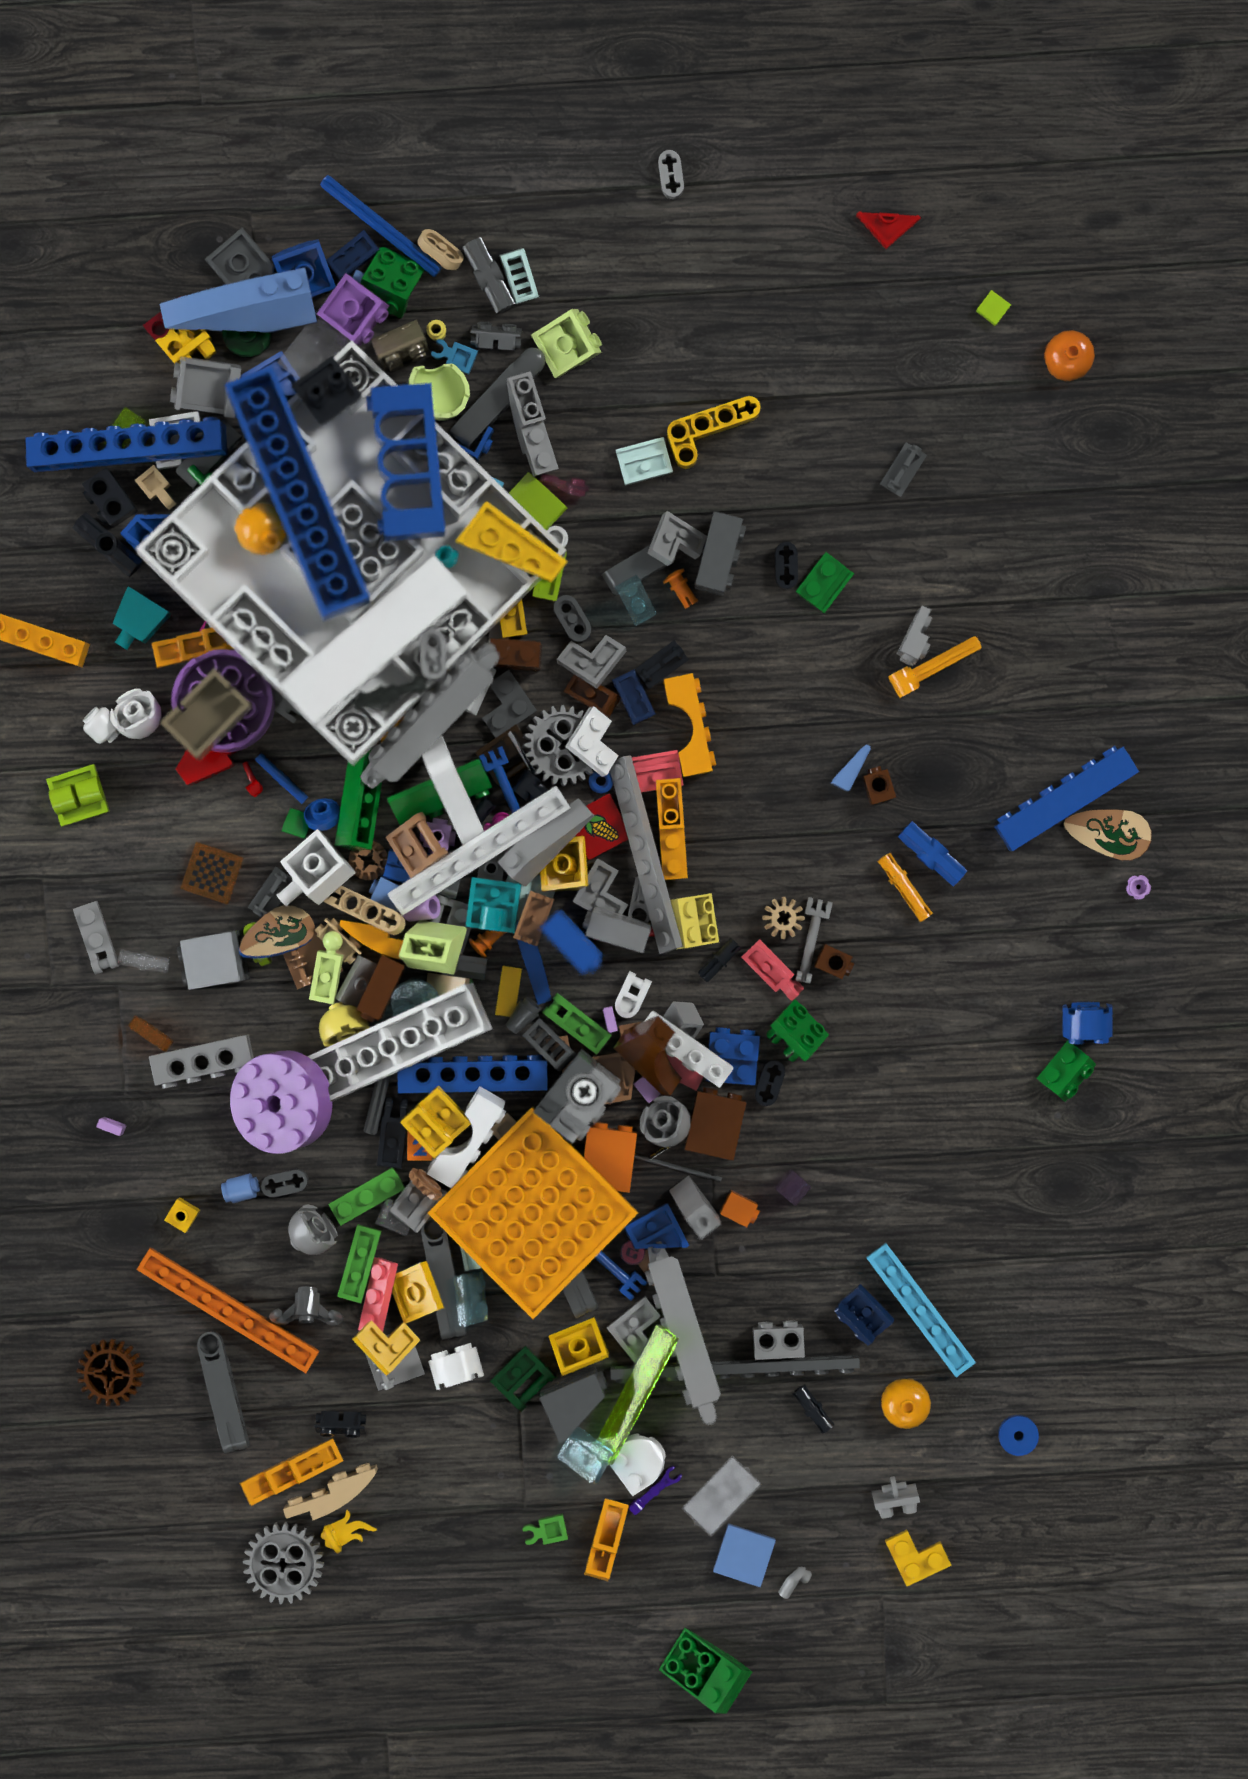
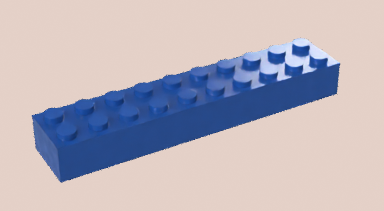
M269 366L226 383L225 391L274 508L282 522L288 541L322 621H328L370 604V595L273 367Z

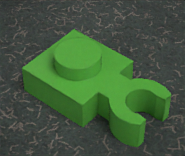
M563 1513L540 1518L538 1520L540 1526L536 1527L533 1524H527L522 1528L523 1532L530 1530L534 1533L532 1538L525 1539L527 1545L534 1544L539 1538L543 1539L544 1545L568 1540Z

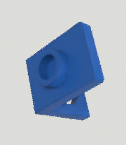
M488 426L475 452L460 444L458 445L473 459L479 461L482 453L487 454L493 444L490 438L494 430Z

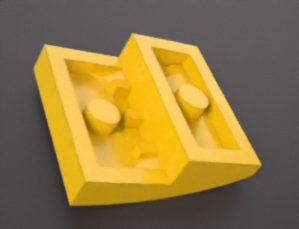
M439 1085L400 1121L433 1158L439 1155L460 1133L471 1125L465 1113Z

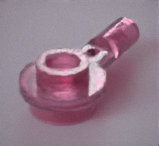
M542 474L540 478L541 483L558 487L559 490L572 495L585 496L586 491H589V486L585 485L586 481L582 479L571 478V481H564L548 474Z

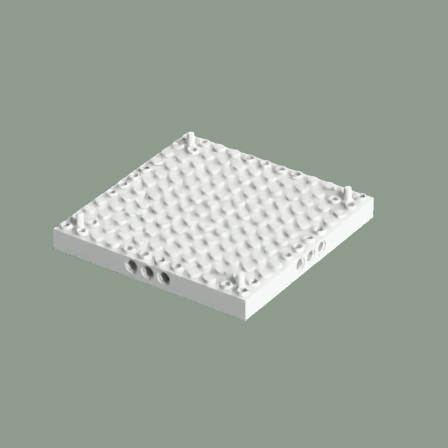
M352 340L334 359L362 394V399L323 427H321L297 394L288 401V405L370 595V604L323 622L287 536L278 550L267 555L253 554L241 546L237 540L234 528L241 512L247 507L251 509L257 506V503H266L274 507L247 442L136 548L138 555L310 724L311 722L281 690L280 685L435 555L440 547L448 545L458 551L459 557L456 565L446 569L468 593L463 602L431 628L440 631L445 637L446 673L455 666L459 657L466 655L542 580V578L456 543L457 538L486 501L564 558L566 554V549L436 422L445 537L384 542V535L378 533L377 519H382V511H384L381 506V489L385 481L379 475L377 468L378 454L382 447L376 441L374 435L376 418L373 419L372 411H367L366 396H370L371 387L397 386V384ZM423 415L391 417L383 421L380 426L381 433L390 440L425 438ZM426 449L395 451L388 454L383 461L386 470L392 474L428 473ZM429 483L393 487L386 495L387 502L396 509L432 507ZM421 637L359 690L368 693L377 689L380 684L384 687H388L391 684L399 686L412 682L413 676H422L420 661ZM429 640L428 645L434 648L437 646V642ZM430 665L429 671L435 673L438 671V667ZM424 677L427 690L423 691V694H418V692L414 691L402 695L399 701H396L395 704H391L389 708L384 710L368 707L355 709L354 700L357 699L358 690L314 728L354 766L426 692L438 683V680L430 681Z

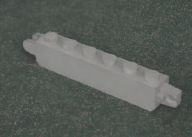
M491 642L485 643L475 653L469 650L466 655L459 657L455 666L438 680V684L422 696L420 703L414 709H410L405 714L403 721L388 732L380 745L378 744L372 748L368 756L370 763L360 776L365 784L373 789L384 779L390 782L398 781L493 682L491 668L499 660V654Z
M649 1247L650 1263L648 1264L649 1270L645 1271L649 1286L654 1285L656 1294L652 1295L656 1309L661 1308L664 1318L660 1319L663 1332H669L672 1341L667 1343L671 1357L676 1356L679 1366H676L675 1370L679 1381L684 1380L687 1389L682 1391L686 1405L691 1404L693 1410L698 1408L705 1425L714 1424L717 1417L713 1403L718 1401L721 1393L679 1261L672 1256L669 1257L665 1248Z

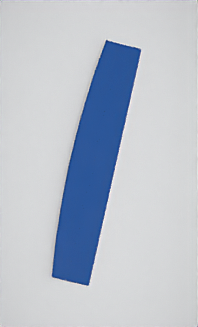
M517 940L538 1005L551 1001L550 989L538 946Z

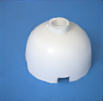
M141 689L127 691L116 700L118 705L115 707V710L111 709L110 721L122 735L131 739L148 737L158 728L161 721V707L148 690L147 692Z

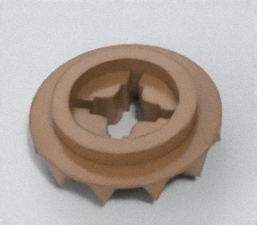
M373 841L372 850L350 851L348 862L356 872L355 875L360 879L374 880L385 871L388 855L384 847ZM373 850L372 859L378 866L369 864L363 870L364 861L358 856H368Z
M416 1168L409 1172V1178L412 1183L429 1199L437 1201L442 1196L441 1187L431 1176L427 1175V1172Z

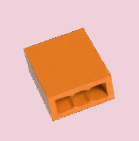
M593 1123V1126H590V1130L587 1132L584 1158L617 1191L630 1193L637 1131H632V1126L618 1125V1129L608 1128L607 1123Z

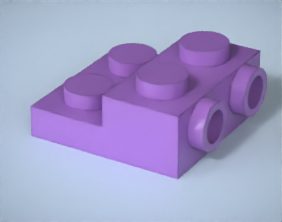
M345 273L317 312V315L355 344L361 346L362 343L366 344L372 339L374 335L372 329L377 322L382 323L387 318L389 313L387 308L389 305Z

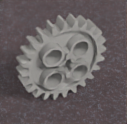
M564 705L560 706L558 712L552 706L549 710L550 715L543 710L540 712L542 719L535 716L533 718L535 725L529 724L527 726V729L532 733L523 735V738L528 740L529 743L522 745V748L529 749V752L525 755L527 758L532 759L531 765L537 767L534 775L536 776L541 772L544 774L542 781L550 777L552 778V785H555L560 780L561 785L565 786L569 779L570 783L575 785L576 777L584 781V772L591 775L593 770L580 758L579 762H576L572 756H576L567 748L560 750L559 746L563 741L566 743L569 741L582 720L583 710L576 715L574 714L573 706L568 712L565 711ZM558 723L566 724L568 727L567 734L559 733L557 730ZM547 730H550L553 736L549 735ZM541 740H547L551 744L549 752L541 749ZM563 757L568 760V769H562L558 765V758Z
M276 1522L273 1525L272 1531L268 1526H265V1535L260 1532L255 1534L258 1541L253 1539L249 1541V1545L253 1549L246 1548L244 1552L250 1557L243 1560V1564L249 1565V1567L244 1569L243 1573L251 1574L247 1583L255 1582L256 1585L252 1590L253 1592L259 1589L262 1590L260 1598L268 1594L270 1595L269 1600L271 1603L275 1597H278L280 1604L283 1603L285 1598H288L291 1604L294 1601L295 1595L299 1600L303 1599L302 1591L307 1594L311 1593L312 1590L309 1585L315 1587L318 1585V1581L314 1577L319 1578L322 1576V1572L317 1570V1568L324 1566V1562L318 1561V1559L323 1557V1552H316L320 1543L312 1544L311 1541L315 1536L314 1534L308 1537L305 1536L307 1528L299 1532L297 1531L296 1523L292 1529H289L287 1522L284 1523L282 1528H279ZM270 1544L276 1546L278 1554L269 1555L265 1547ZM292 1546H299L303 1550V1555L298 1557L292 1555L290 1548ZM281 1558H285V1562L288 1563L286 1568L282 1567V1563H278ZM266 1560L274 1563L263 1564L261 1561ZM305 1562L306 1565L301 1566L294 1563ZM268 1569L275 1571L277 1578L274 1580L267 1579L264 1571ZM298 1571L302 1579L293 1581L289 1577V1572Z

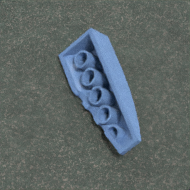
M305 268L231 283L160 303L165 329L233 330L236 332L260 331V333H270L317 323Z

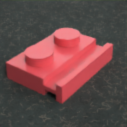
M678 750L632 757L641 793L655 791L656 780L681 778V786H684Z

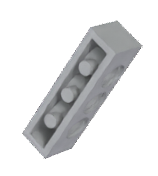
M249 1034L148 1056L155 1086L162 1084V1089L177 1086L176 1081L186 1079L187 1083L201 1081V1076L210 1074L211 1078L226 1075L225 1070L235 1069V1073H238L248 1061L254 1058ZM228 1050L232 1053L233 1060L230 1064H226L221 1060L222 1051ZM200 1055L205 1056L209 1061L206 1069H201L197 1066L196 1060ZM175 1061L183 1063L184 1072L182 1074H176L173 1071L172 1065Z

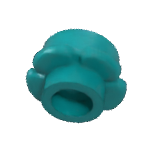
M444 545L436 551L435 556L445 568H452L457 563L459 553L454 548Z

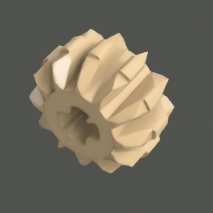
M786 897L781 898V906H779L776 899H773L772 904L775 909L773 910L769 906L765 907V910L770 912L771 916L764 915L762 919L771 920V923L766 924L764 928L767 930L774 926L775 928L771 933L773 937L777 935L779 930H781V939L786 938L785 930H788L790 936L794 937L795 932L792 927L794 926L798 930L802 929V926L797 924L796 920L803 921L805 917L796 916V913L802 911L803 908L799 906L793 910L792 907L796 902L794 899L790 901L788 906H786ZM784 911V914L788 912L790 915L786 925H783V922L780 924L777 922V919L780 917L779 912Z

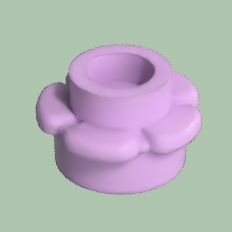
M1143 875L1130 877L1128 886H1126L1127 893L1130 896H1134L1135 899H1143L1151 890L1148 879Z

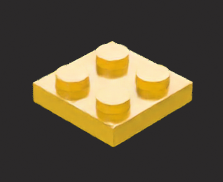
M427 1261L396 1273L392 1293L405 1324L444 1308Z

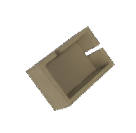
M213 669L180 702L186 710L182 712L176 706L160 723L200 761L253 707L230 683Z

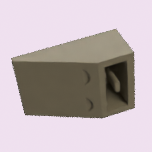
M417 320L371 339L384 371L389 369L391 372L404 366L403 362L410 359L413 362L421 360L430 351Z

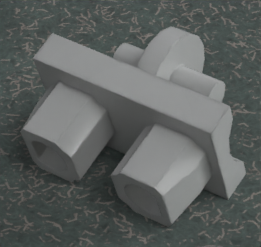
M895 1476L890 1477V1484L881 1486L882 1490L872 1491L875 1509L879 1511L882 1519L894 1515L893 1507L902 1506L903 1513L905 1514L917 1512V1503H920L916 1484L906 1485V1481L896 1483Z

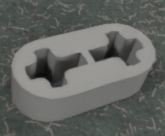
M666 150L660 154L658 161L661 188L667 198L677 199L684 191L681 159L677 152ZM668 156L677 162L673 163V172H668L667 164L662 163L666 161ZM669 177H674L675 185H680V187L676 188L675 193H671V189H666L670 185Z

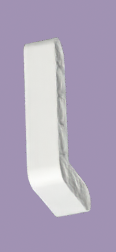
M441 735L422 756L462 845L483 833L484 830Z

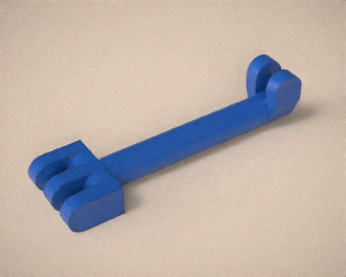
M501 746L497 748L501 756L500 758H496L493 750L488 752L492 760L491 762L487 763V758L484 754L479 757L486 772L493 769L513 814L520 809V806L502 766L509 761Z
M602 1251L595 1257L599 1263L622 1282L618 1289L630 1301H632L634 1295L628 1289L631 1287L636 1293H639L641 1289L635 1282L638 1280L643 1286L648 1283L635 1270L629 1276Z

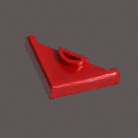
M861 211L856 214L859 220L886 250L921 220L919 215L867 213Z

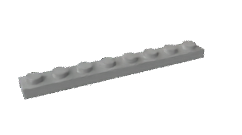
M631 755L623 756L616 759L610 769V774L659 954L681 948L683 945Z

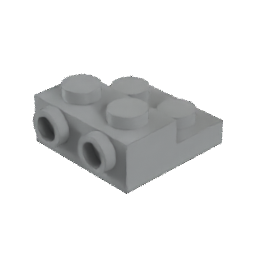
M924 606L917 610L897 651V655L901 656L900 661L910 666L915 665L918 659L922 660L931 645L927 643L929 636L923 634L932 620V617L928 616L931 609Z

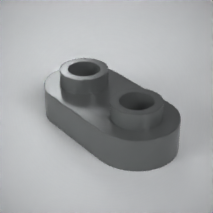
M569 595L559 597L554 603V612L567 635L575 642L587 640L591 634V625L578 602ZM564 604H569L571 606V611L568 613H564L562 611V606ZM577 625H581L584 628L582 634L574 632V628Z

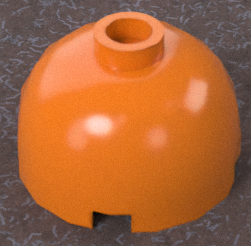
M1074 330L1063 331L1055 335L1047 344L1044 353L1048 371L1054 377L1063 381L1077 380L1085 376L1091 369L1095 358L1094 347L1090 339L1083 333Z

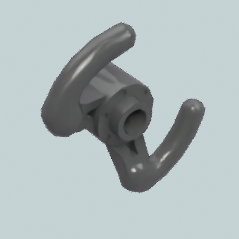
M305 1286L298 1288V1292L295 1293V1303L282 1314L280 1309H275L270 1313L269 1319L277 1325H287L295 1319H299L301 1323H313L314 1319H318L329 1326H338L343 1322L344 1316L336 1310L328 1312L320 1304L318 1288Z

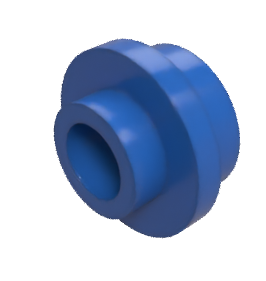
M593 771L589 776L590 788L596 793L608 792L613 786L610 772L603 776L606 779V783L603 786H599L596 783V779L601 775Z

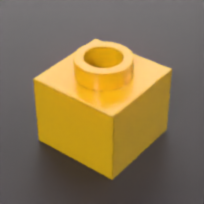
M179 1197L164 1221L186 1233L199 1214L200 1209ZM178 1212H183L185 1214V1219L183 1221L177 1218Z

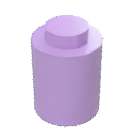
M434 895L404 914L403 917L408 922L435 919L440 914L439 899Z

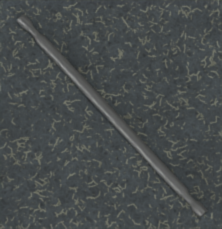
M634 1154V1158L708 1179H715L719 1182L722 1180V1177L712 1176L708 1173L653 1158L649 1160L646 1156Z

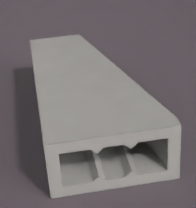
M689 1175L669 1190L685 1219L700 1239L721 1224L719 1214Z

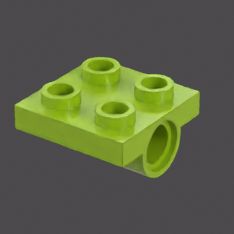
M95 764L46 779L50 790V801L54 812L58 815L61 827L110 812Z

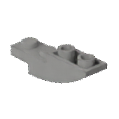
M531 371L507 378L508 395L515 429L522 453L527 456L533 477L559 469L545 428L544 420H546Z

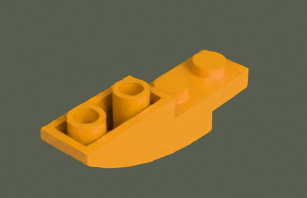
M681 778L656 780L664 879H688Z

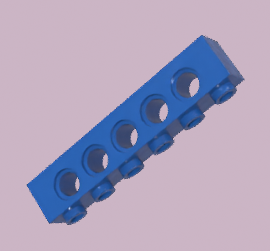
M504 1055L502 1060H493L492 1056H478V1061H468V1056H454L453 1061H443V1057H430L428 1062H419L397 1072L398 1093H430L438 1085L445 1092H476L479 1086L489 1092L548 1090V1062L546 1059H542V1055H527V1060H517V1055ZM499 1066L503 1068L505 1072L503 1079L495 1080L492 1078L491 1069L493 1067ZM519 1066H525L529 1069L530 1075L527 1079L522 1080L516 1076L515 1071ZM449 1067L454 1070L455 1077L453 1080L446 1081L442 1078L441 1072L443 1068ZM469 1067H476L479 1070L480 1077L477 1080L472 1081L467 1078L466 1070ZM419 1068H426L430 1072L428 1081L423 1082L417 1078L416 1073Z

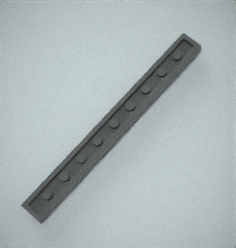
M858 1355L711 1361V1365L716 1379L730 1378V1374H740L742 1378L755 1377V1373H765V1376L773 1377L779 1376L780 1372L789 1371L790 1375H804L805 1371L814 1370L815 1374H828L829 1370L839 1369L840 1373H852L854 1368H860V1360ZM679 1364L610 1366L611 1380L616 1379V1383H630L631 1379L641 1378V1382H654L656 1378L666 1377V1381H678L675 1367L679 1366Z

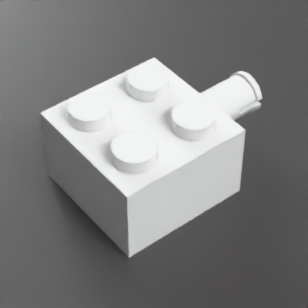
M317 829L280 861L291 875L293 881L276 896L287 907L303 892L319 905L356 872L330 839Z

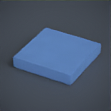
M728 1523L713 1572L761 1587L776 1539Z

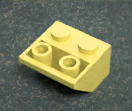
M712 893L670 900L683 947L678 949L719 942Z

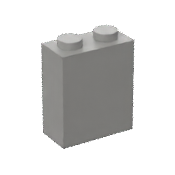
M594 906L593 912H587L583 928L587 929L585 936L643 953L651 929V923Z

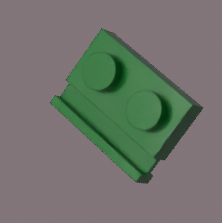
M825 552L796 593L818 608L822 613H825L854 573Z

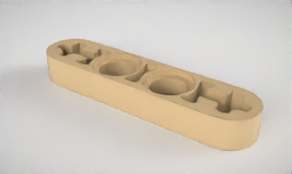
M340 886L334 891L341 896L340 900L333 896H329L324 900L326 904L391 935L401 933L405 927V919L401 914L344 886ZM352 897H356L357 906L349 910L347 908V901ZM371 907H377V916L373 919H368L367 911ZM384 916L397 921V924L394 926L383 921Z

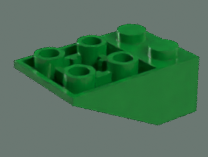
M684 1628L659 1668V1671L713 1712L727 1714L752 1673L750 1669L734 1657L687 1628Z

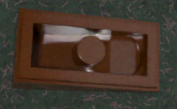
M575 674L563 691L588 707L594 706L607 718L611 716L621 699L620 696L600 685L598 688H595Z

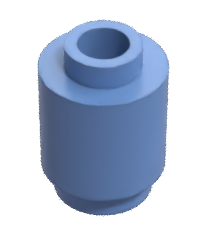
M249 1173L227 1179L225 1183L221 1184V1190L225 1202L237 1203L256 1198L257 1192L260 1191L257 1177L253 1178Z

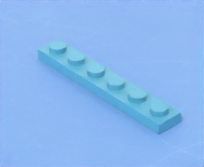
M884 1243L866 1257L955 1377H958L976 1363L887 1243Z

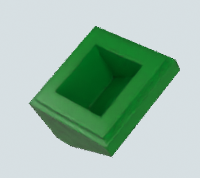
M290 808L281 831L306 839L310 828L305 822L304 812Z

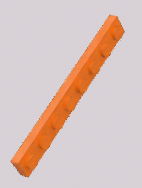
M149 1248L136 1269L304 1373H307L319 1353L318 1349L271 1322L153 1248Z

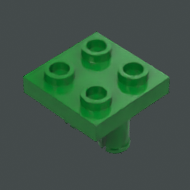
M796 999L783 1010L770 1025L772 1028L767 1031L769 1039L776 1034L775 1038L771 1041L772 1043L777 1044L783 1039L789 1045V1047L784 1049V1055L787 1057L793 1052L792 1056L788 1059L791 1062H795L799 1057L805 1062L829 1036L824 1027Z

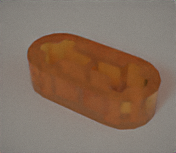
M137 1015L128 1024L132 1030L165 1052L169 1050L174 1042L166 1034Z

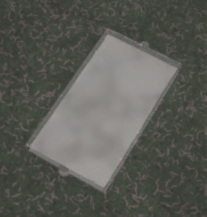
M731 1456L682 1507V1510L694 1520V1525H699L712 1537L762 1484L750 1473L748 1467L745 1468L735 1457Z

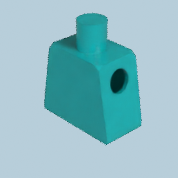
M128 586L113 620V624L122 629L115 643L128 650L135 638L143 643L148 642L171 616V613Z

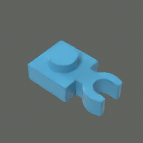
M436 340V344L441 345L443 351L441 353L432 351V357L438 360L446 358V364H454L464 374L469 375L478 351L454 342L453 347L450 348L444 340Z

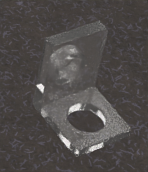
M385 1200L375 1224L407 1236L410 1227L389 1212L390 1207L393 1205V1200Z

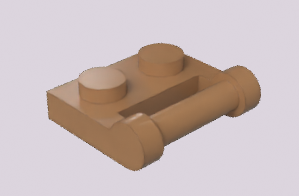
M423 812L414 815L386 836L387 841L410 878H413L449 854L445 847H441L426 823L427 818ZM416 826L433 851L430 856H428L412 830Z

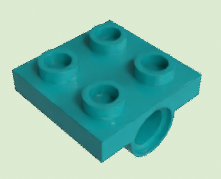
M472 877L465 927L515 933L522 884Z

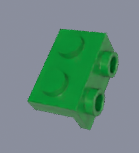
M1067 1041L1036 1079L1066 1102L1068 1098H1072L1077 1093L1078 1086L1082 1081L1092 1075L1096 1063L1079 1048Z

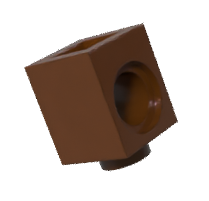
M881 766L866 770L867 775L862 778L870 805L896 798L888 769L882 770ZM875 778L884 780L885 788L883 791L877 792L872 788V781Z
M824 944L814 967L843 979L844 975H850L854 963L851 962L852 956ZM835 955L842 959V966L837 970H833L829 966V959Z

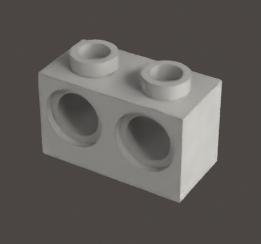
M795 1320L783 1321V1325L773 1326V1322H759L758 1326L753 1327L755 1360L805 1357L803 1325L798 1324V1321ZM788 1333H795L798 1336V1340L795 1344L788 1345L784 1342V1337ZM762 1335H771L773 1342L769 1346L761 1345L759 1339Z

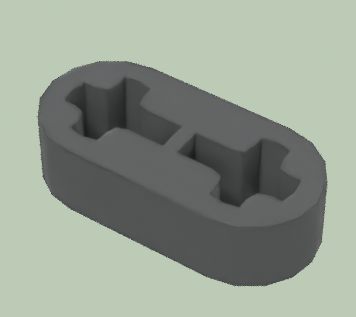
M301 1169L271 1174L263 1179L261 1190L268 1197L302 1191L307 1186L308 1175ZM294 1174L304 1179L300 1183V1187H296L295 1183L287 1185L286 1181L293 1179ZM270 1179H273L274 1183L283 1182V1186L277 1187L276 1192L266 1188V1185L270 1183Z

